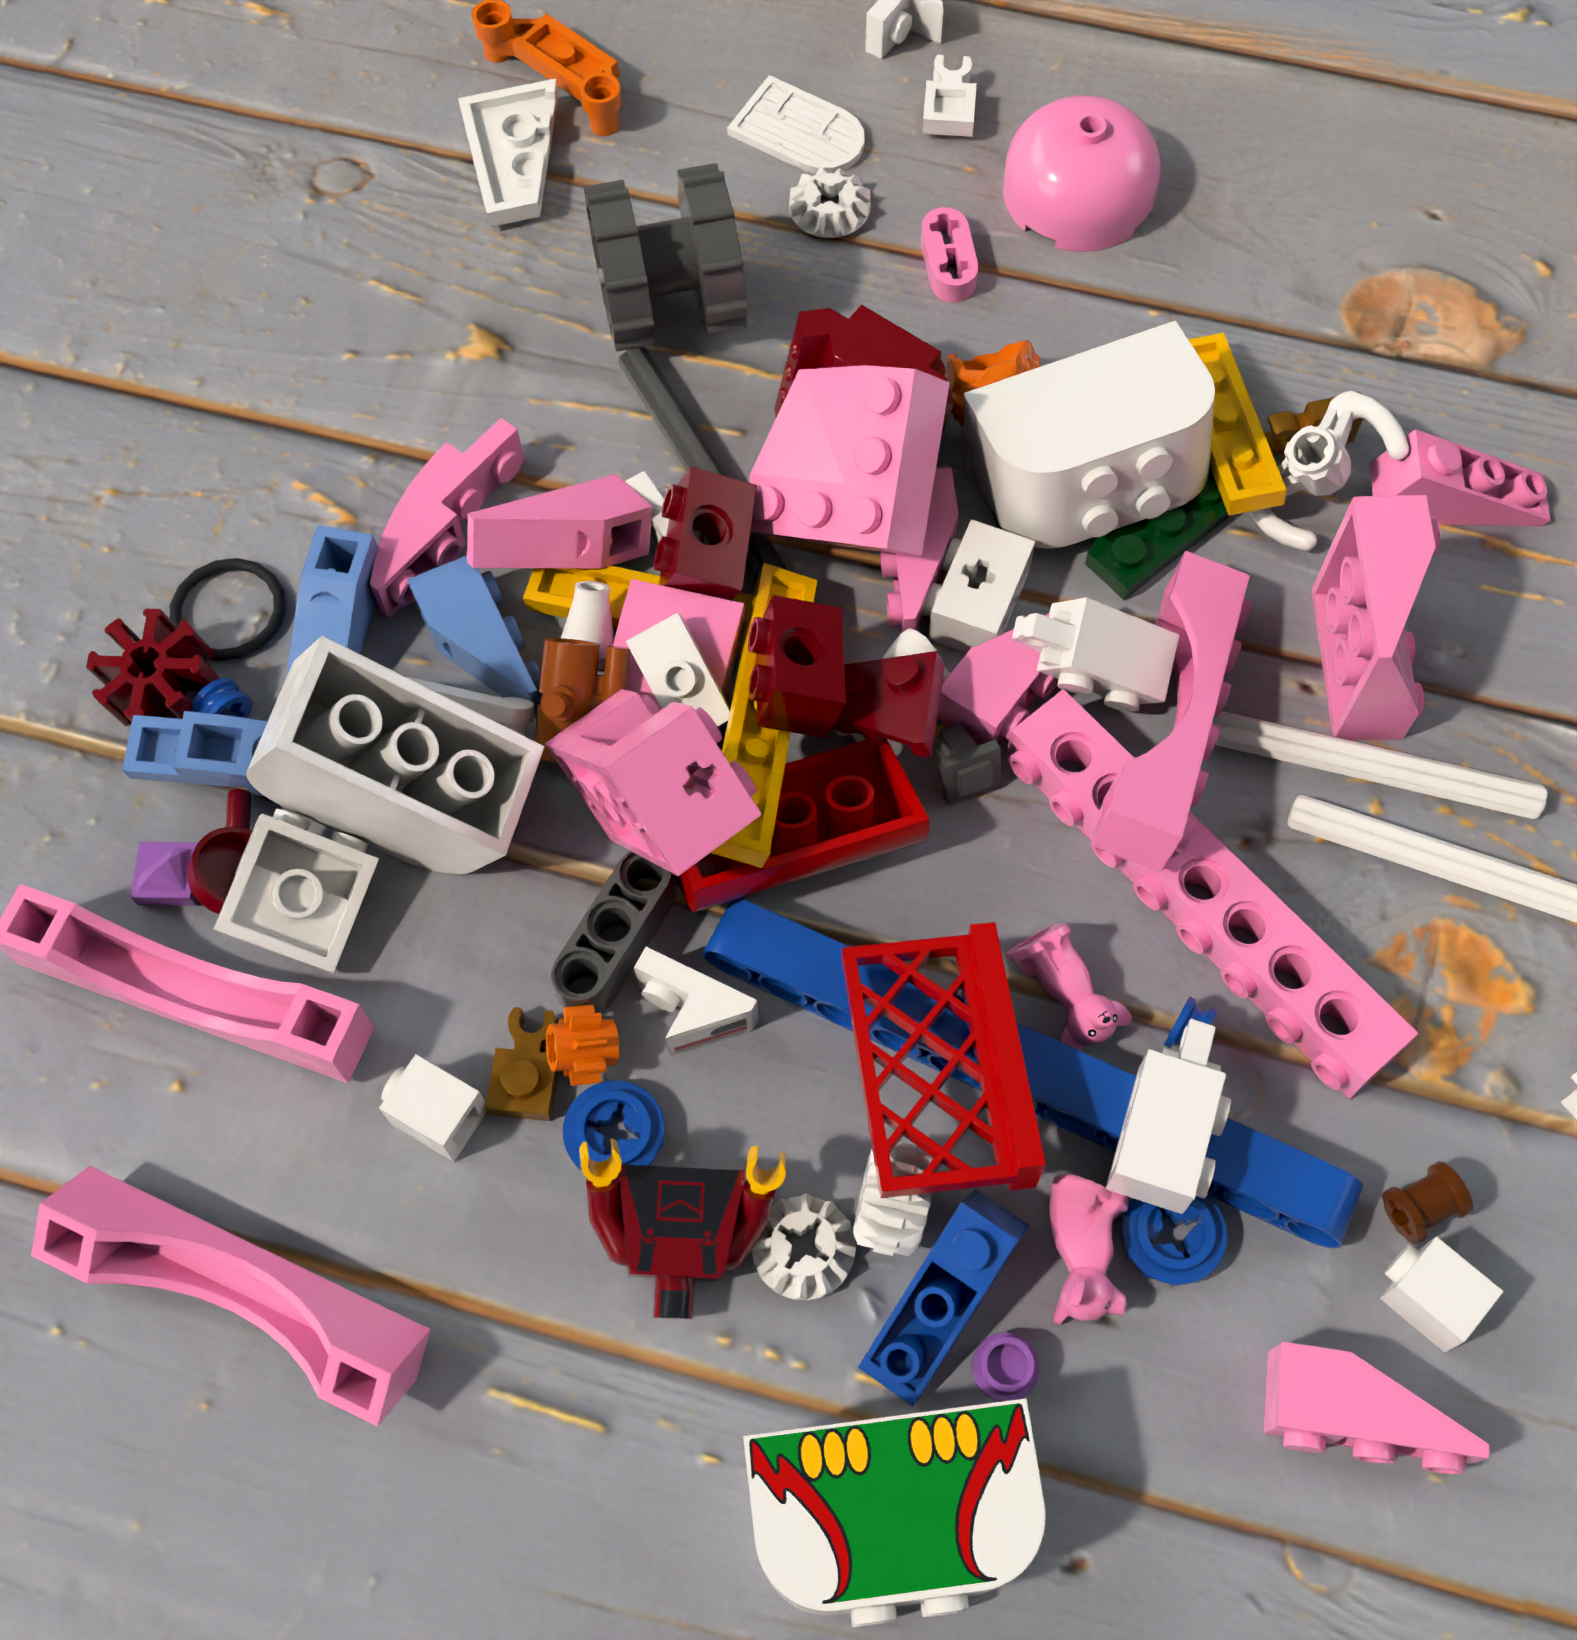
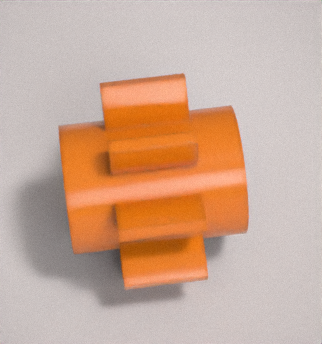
M594 1004L564 1007V1018L559 1019L557 1024H549L546 1030V1053L551 1071H563L564 1077H569L571 1086L601 1083V1072H606L607 1066L617 1065L619 1059V1037L614 1020L602 1019L601 1013H595Z

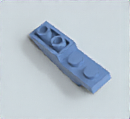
M184 711L183 719L133 715L122 772L130 779L247 788L253 796H264L250 784L246 777V772L268 721Z

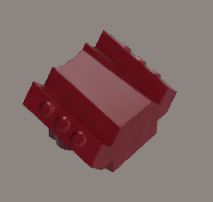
M862 304L849 319L831 308L800 311L774 407L775 416L777 418L799 370L863 365L917 369L948 382V378L945 377V366L941 360V351ZM950 386L941 439L953 406Z

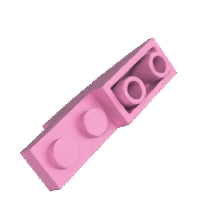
M500 418L464 453L446 442L421 469L395 507L382 534L374 558L370 579V587L379 609L388 619L402 606H408L415 601L407 579L454 561L459 557L462 548L466 545L460 523L464 519H468V513L478 511L484 500L501 483L509 482L514 478L521 464L525 461L517 428L503 418Z

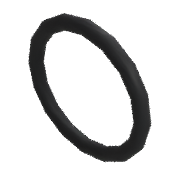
M240 558L215 560L194 570L177 587L170 603V620L178 628L180 627L179 623L182 621V606L188 592L200 580L216 572L237 569L254 573L267 583L273 594V613L267 626L253 640L238 647L226 649L211 648L215 652V657L210 660L223 661L242 658L261 649L277 633L285 615V592L277 577L261 564Z

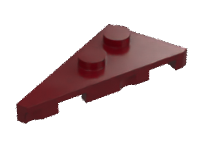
M933 651L844 664L846 704L832 729L846 734L859 733L866 740L881 745L885 739L908 745L916 756L922 758L932 757L944 673V664L938 652Z

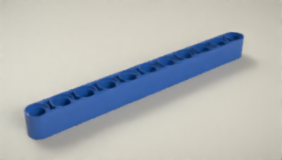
M743 899L730 901L702 953L704 958L711 965L730 976L853 1032L841 961L842 948L849 946ZM882 963L858 966L860 982L882 998L900 977ZM908 983L892 1005L920 1024L936 1005L937 1001L911 983ZM958 995L955 996L957 999L964 1003V999ZM864 1002L867 1018L874 1008ZM947 1008L929 1029V1031L957 1050L970 1035L969 1024ZM884 1015L881 1016L869 1031L870 1040L895 1052H898L911 1036V1034ZM1016 1022L1035 1115L1110 1151L1116 1152L1136 1076ZM921 1041L918 1042L907 1056L939 1072L949 1062ZM972 1048L966 1056L976 1063ZM958 1067L950 1076L981 1091L980 1083ZM1227 1118L1220 1137L1211 1134L1205 1156L1216 1160L1213 1178L1207 1193L1210 1197L1313 1244L1334 1249L1341 1247L1363 1189V1184L1358 1178L1341 1168L1230 1118Z

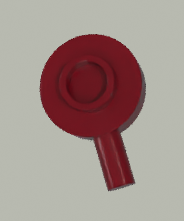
M234 789L227 793L225 827L211 831L198 842L187 866V882L194 897L204 907L217 914L221 912L236 875L235 872L252 833V830H250L252 795L244 789Z

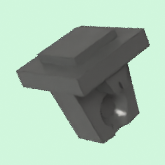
M962 723L940 730V738L943 741L941 753L944 758L940 759L939 772L942 776L943 797L947 805L1002 785L1001 750L996 739L977 746Z

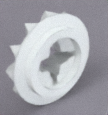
M820 166L814 176L801 174L798 186L790 189L789 210L793 221L803 231L817 237L838 238L849 235L858 230L866 222L870 214V189L863 187L860 175L846 176L842 166L835 173H827ZM825 195L828 198H833L838 195L839 203L835 204L832 201H827L822 204L821 196Z
M808 1193L788 1199L780 1198L771 1208L766 1230L752 1249L754 1265L764 1283L776 1293L794 1300L818 1299L837 1289L849 1275L855 1259V1237L851 1222L846 1219L832 1201H825ZM815 1224H818L815 1246L821 1251V1256L828 1261L825 1262L819 1257L815 1259L812 1256L805 1255L799 1262L795 1261L791 1269H788L787 1267L791 1262L792 1245L786 1240V1235L781 1231L783 1230L789 1235L794 1233L802 1237L808 1229L812 1230Z

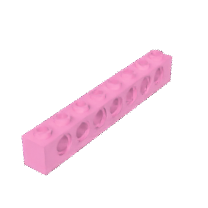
M1064 689L1011 730L1006 754L1014 774L1025 784H1034L1049 799L1050 807L1055 815L1066 825H1075L1090 840V844L1101 809L1099 803L1103 802L1123 764L1134 759ZM1061 761H1073L1078 763L1084 770L1081 772H1069L1060 767L1058 763ZM1189 811V815H1188V816H1191V817H1193V818H1196V817ZM1198 819L1194 834L1186 851L1183 854L1174 851L1161 872L1091 846L1096 856L1105 865L1111 868L1117 867L1133 883L1136 895L1147 907L1155 911L1160 909L1176 925L1178 936L1190 950L1197 954L1204 953L1221 970L1222 980L1234 994L1243 999L1249 998L1266 1015L1265 1020L1268 1027L1279 1039L1288 1044L1294 1043L1312 1061L1311 1067L1314 1073L1329 1088L1341 1090L1351 1099L1419 1034ZM1197 884L1204 887L1210 893L1211 899L1200 900L1194 898L1187 892L1185 885ZM1242 927L1248 930L1253 935L1255 943L1244 944L1237 941L1231 935L1229 928ZM1284 970L1290 972L1297 978L1300 988L1290 989L1281 985L1277 981L1274 971ZM1327 1014L1339 1019L1345 1028L1346 1035H1337L1329 1032L1323 1026L1320 1015Z

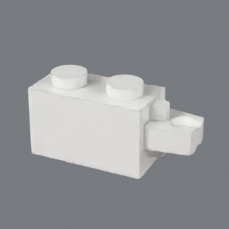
M1086 597L1052 603L1049 617L1038 613L1029 614L1027 617L1023 615L1017 616L1012 640L1041 652L1037 671L1057 678V686L1060 689L1077 694H1092L1094 692L1105 696L1104 704L1108 707L1135 712L1139 710L1140 704L1165 702L1179 634Z
M1190 1019L1183 1031L1178 1052L1166 1048L1163 1049L1162 1053L1148 1049L1138 1068L1106 1190L1180 1214L1185 1212L1195 1199V1196L1203 1199L1206 1197L1216 1160L1205 1157L1211 1134L1221 1136L1231 1106V1098L1221 1096L1226 1073L1220 1072V1065L1208 1062L1215 1026Z

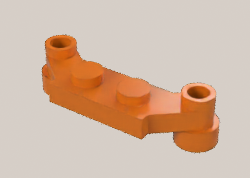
M484 0L473 8L471 16L475 35L482 41L484 55L489 61L500 63L507 61L511 56L517 57L547 79L556 78L557 86L581 101L583 110L588 114L590 128L593 133L599 136H609L619 129L618 111L622 105L620 83L617 79L620 76L617 60L547 13L539 19L512 18L509 5L502 0Z

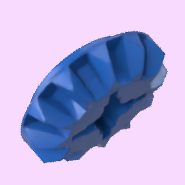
M613 1080L589 1087L573 1101L564 1119L563 1141L569 1157L578 1170L582 1171L579 1150L583 1142L587 1141L588 1154L591 1160L601 1162L610 1157L612 1149L608 1156L604 1135L596 1132L595 1128L589 1126L598 1128L600 1125L611 1126L614 1118L619 1116L621 1108H623L622 1114L625 1130L633 1133L634 1137L639 1138L630 1137L629 1140L619 1139L617 1141L622 1165H652L660 1149L664 1147L665 1124L662 1111L651 1094L636 1084Z
M1208 1194L1204 1199L1195 1196V1199L1183 1214L1132 1198L1128 1205V1211L1124 1213L1120 1229L1126 1247V1257L1133 1260L1136 1266L1143 1272L1145 1278L1167 1283L1170 1287L1194 1282L1198 1283L1204 1279L1221 1262L1227 1246V1227L1224 1216L1216 1202ZM1162 1214L1164 1218L1168 1217L1174 1226L1183 1223L1188 1225L1193 1222L1197 1224L1192 1227L1182 1240L1185 1248L1183 1253L1178 1251L1173 1243H1166L1164 1245L1158 1243L1154 1246L1151 1244L1164 1228L1161 1220Z

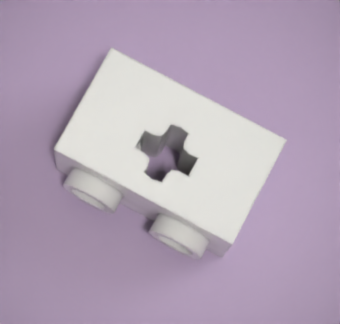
M971 519L963 539L953 537L948 547L943 563V570L948 571L943 585L933 583L926 598L923 615L930 617L928 640L968 653L971 648L1004 634L1030 572L1036 541Z

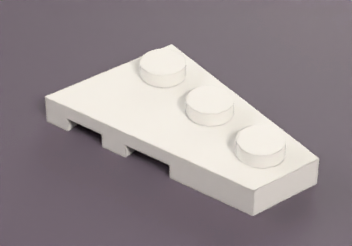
M556 78L458 98L490 227L540 217L559 94Z

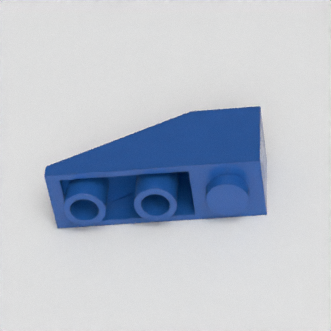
M975 1189L959 1204L858 1368L908 1404L914 1406L999 1277L1030 1225Z

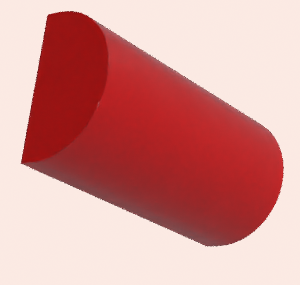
M885 739L882 745L864 740L785 763L770 854L762 868L709 853L681 875L675 876L692 912H697L925 842L929 836L930 819L888 740Z

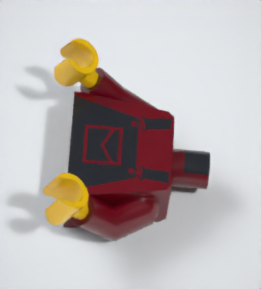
M610 1138L612 1149L610 1157L605 1161L595 1162L589 1158L587 1141L583 1142L580 1145L579 1154L583 1175L587 1178L586 1191L589 1222L609 1259L618 1265L627 1266L628 1277L655 1278L653 1318L693 1319L695 1280L723 1279L726 1270H733L743 1264L766 1230L776 1193L775 1189L781 1186L786 1178V1154L781 1151L778 1165L773 1169L764 1170L756 1165L759 1146L751 1147L747 1153V1181H745V1170L622 1165L619 1145L613 1138Z

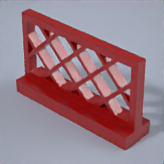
M996 923L970 924L967 935L843 947L841 961L880 1199L1009 1184L1010 1191L1036 1188L1046 1163ZM955 956L959 976L947 991L918 972L929 958ZM913 960L910 965H908L907 963L904 962V961ZM882 963L900 977L882 998L860 982L858 966ZM908 983H911L937 1001L936 1005L920 1024L892 1005ZM961 989L964 1003L955 997ZM864 1002L874 1008L867 1018ZM946 1008L969 1024L970 1035L958 1050L929 1031L930 1027ZM882 1015L911 1034L894 1057L870 1041L869 1031ZM919 1041L949 1061L932 1084L902 1064ZM972 1048L976 1063L966 1056ZM874 1061L884 1068L878 1077H876ZM957 1067L978 1081L981 1086L982 1096L970 1112L940 1091ZM892 1075H895L922 1095L904 1119L880 1101L879 1091ZM930 1102L961 1122L943 1147L913 1126V1123ZM984 1108L988 1125L978 1118ZM884 1122L895 1129L888 1140ZM970 1129L992 1145L996 1165L971 1168L951 1154V1151L967 1130ZM903 1136L934 1158L922 1174L893 1177L889 1154ZM941 1164L945 1165L947 1168L951 1170L936 1172L938 1168L941 1166Z

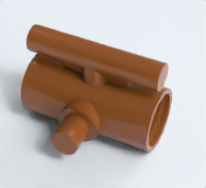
M544 638L539 689L543 696L541 702L538 703L535 742L545 746L540 758L541 760L557 762L545 743L621 689L626 690L630 648L607 646L604 675L597 674L600 644L568 638Z

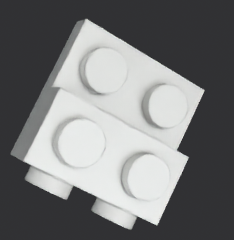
M276 809L273 817L262 813L256 821L213 930L332 974L335 972L379 858L366 854L368 844L350 835L334 831L330 840L309 832L308 828L311 822L291 812Z

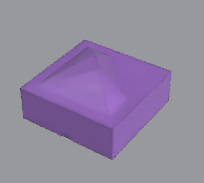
M140 841L130 898L137 905L196 906L197 899L191 892L187 882V866L198 843Z

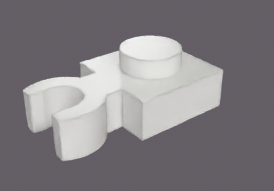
M938 54L934 60L933 81L926 80L922 134L972 137L977 84L970 83L972 69L970 56H964L962 67L955 71L944 67V55Z

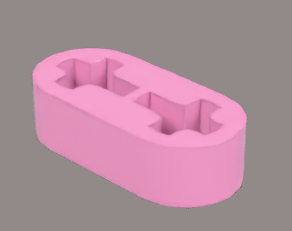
M947 207L934 209L925 215L922 221L921 249L929 284L933 294L939 299L947 302H961L973 295L978 276V261L966 217L958 210ZM940 231H946L948 237H952L951 244L944 245ZM948 265H954L956 275L960 279H952V275L947 272Z

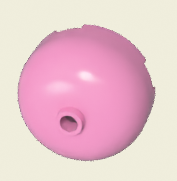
M1076 95L1052 101L1031 114L1022 123L1011 141L1007 153L1003 181V197L1007 210L1012 219L1024 232L1029 227L1035 232L1055 240V248L1089 252L1121 244L1134 236L1135 228L1153 211L1161 173L1160 154L1157 143L1144 121L1132 110L1114 100L1092 95Z

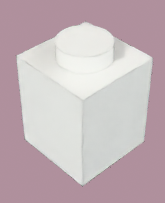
M416 1054L406 1068L400 1067L391 1075L383 1089V1103L379 1107L391 1125L453 1162L487 1113L485 1109L486 1102L478 1090Z
M1436 1236L1418 1250L1409 1243L1396 1256L1384 1272L1393 1282L1380 1299L1445 1353L1468 1339L1504 1291Z

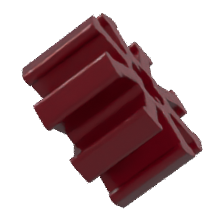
M147 608L143 611L146 620L142 640L120 618L115 619L104 629L105 633L124 650L122 656L98 655L95 651H91L88 654L86 668L105 685L100 690L94 689L92 695L100 705L124 726L130 725L133 715L166 717L167 708L179 719H183L184 711L192 712V702L185 696L187 691H201L210 682L220 678L205 662L207 658L213 659L215 657V652L187 621L182 620L178 628L161 609Z

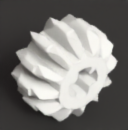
M898 1142L889 1154L893 1177L922 1174L933 1160V1157L925 1151L916 1149V1145ZM872 1149L868 1157L859 1193L853 1227L854 1237L858 1245L873 1248V1252L893 1256L894 1253L909 1257L918 1249V1245L921 1242L932 1193L880 1199Z

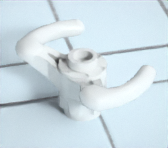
M1346 391L1339 394L1330 401L1327 412L1318 427H1313L1312 425L1304 427L1292 437L1290 442H1287L1284 452L1286 458L1278 466L1287 489L1286 496L1301 490L1314 496L1331 495L1345 485L1351 475V459L1345 449V445L1353 420L1363 418L1372 424L1383 438L1389 456L1395 460H1401L1409 453V445L1402 426L1393 414L1375 399L1355 391ZM1271 508L1249 512L1252 520L1267 536L1284 546L1302 551H1310L1317 544L1316 535L1312 531L1288 524L1280 519Z

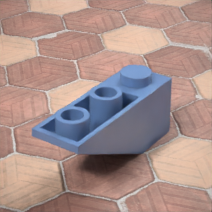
M317 526L301 573L286 677L294 660L321 636L358 654L361 653L377 603L370 587L374 558L378 549L373 534Z
M466 555L407 579L417 608L438 653L503 698L519 697L532 701L534 703L533 718L537 720L538 703L540 702L539 695H542L539 692L541 673L534 660L524 664L518 652V649L525 647V643L514 617L509 615L502 618L496 605L504 601L492 572L489 570L481 574L478 568H472L467 563Z

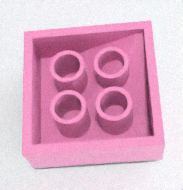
M863 365L799 370L750 473L749 483L757 485L750 532L780 539L922 557L950 382L917 369Z
M1426 495L1353 497L1311 589L1333 737L1350 741L1404 739L1416 718L1421 717L1423 713V687L1421 683L1414 682L1412 664L1415 658V639L1411 631L1405 630V623L1432 555L1437 554L1440 546V526L1437 519L1430 518Z

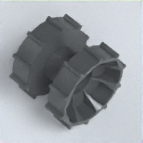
M717 163L677 170V194L681 218L640 226L636 225L629 190L625 187L624 179L583 187L593 252L611 338L616 352L655 345L654 320L650 298L694 290L701 321L706 326L708 335L747 328L746 317L749 306L746 296L744 263L740 250L734 209L726 186L724 171H719Z

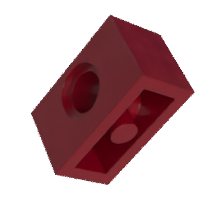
M692 466L677 485L670 484L662 506V517L669 519L667 535L660 539L654 557V570L661 572L659 585L731 601L742 591L757 485ZM693 530L703 533L708 538L710 545L700 542Z
M773 595L763 618H754L748 638L749 652L756 653V665L752 670L749 682V699L757 701V727L827 738L846 704L842 608Z

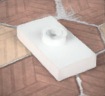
M676 613L626 641L661 709L672 702L693 706L695 710L701 707L710 715L718 728L728 723L730 706L681 614Z

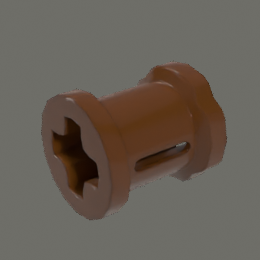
M1441 1161L1430 1165L1427 1169V1176L1402 1190L1397 1187H1391L1382 1194L1384 1209L1395 1229L1411 1244H1418L1427 1237V1230L1450 1216L1454 1215L1457 1218H1464L1473 1211V1201L1465 1183L1451 1166Z

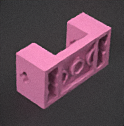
M621 689L545 743L609 840L677 876L681 875L762 815L751 798L757 792L755 784L738 762L732 761L729 764L717 745L723 739L722 734L714 720L701 707L695 710L693 706L672 702L660 710L649 695L644 694L640 697L636 692Z

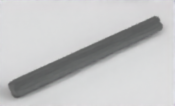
M644 347L634 348L620 355L619 365L686 472L692 466L728 477L648 350ZM750 532L746 566L755 581L763 563L788 570L768 537Z

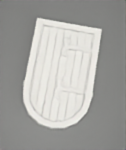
M770 75L727 127L728 136L813 174L817 173L820 166L827 173H835L841 166L844 171L848 170L859 161L865 148L864 128L855 116L834 104Z

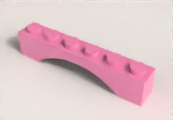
M1186 550L1165 587L1155 625L1179 634L1172 667L1175 674L1178 700L1174 728L1167 738L1150 751L1123 764L1103 799L1091 846L1158 872L1162 871L1174 851L1182 854L1186 851L1197 823L1196 818L1188 816L1191 805L1195 807L1199 802L1209 776V772L1200 769L1202 760L1207 761L1220 733V727L1212 724L1213 717L1220 715L1231 690V684L1223 681L1224 675H1228L1232 671L1242 646V642L1235 640L1234 636L1235 633L1239 634L1243 629L1252 607V601L1244 599L1250 578L1249 574Z
M22 884L18 886L0 919V949L18 965L348 1084L375 1028L358 1003L302 983L260 978L200 960L138 935L76 903Z
M89 1166L39 1205L31 1252L32 1257L87 1284H129L161 1288L197 1297L230 1310L261 1328L284 1347L306 1373L318 1398L377 1427L417 1380L431 1329L92 1166Z

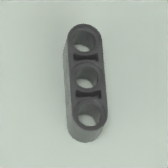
M632 851L627 852L619 861L555 960L551 970L552 984L563 1011L564 1007L594 1004L595 1013H601L602 1015L610 1007L645 947L649 945L673 906L676 897L674 879L671 872ZM645 876H653L661 880V883L650 891H639L632 887L638 879ZM613 925H622L630 929L629 933L617 942H608L600 938L601 934ZM581 975H590L598 979L596 985L586 993L576 994L567 990L569 984Z

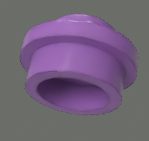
M996 1333L987 1337L978 1346L973 1356L972 1374L975 1383L986 1396L998 1402L1024 1398L1034 1388L1039 1377V1359L1034 1348L1027 1340L1013 1333Z

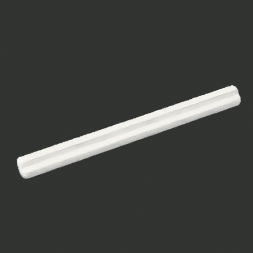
M1222 711L1218 717H1213L1212 724L1220 727L1219 737L1216 742L1217 746L1530 819L1538 818L1546 805L1547 788L1541 784Z
M1298 795L1291 806L1288 815V826L1292 829L1577 923V884L1305 795Z

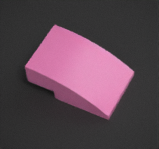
M631 579L613 646L629 648L626 643L627 640L668 617L679 613L682 615L728 702L733 686L732 672L746 627L744 603ZM630 650L626 690L636 692L640 697L644 694L649 695L660 710H662Z

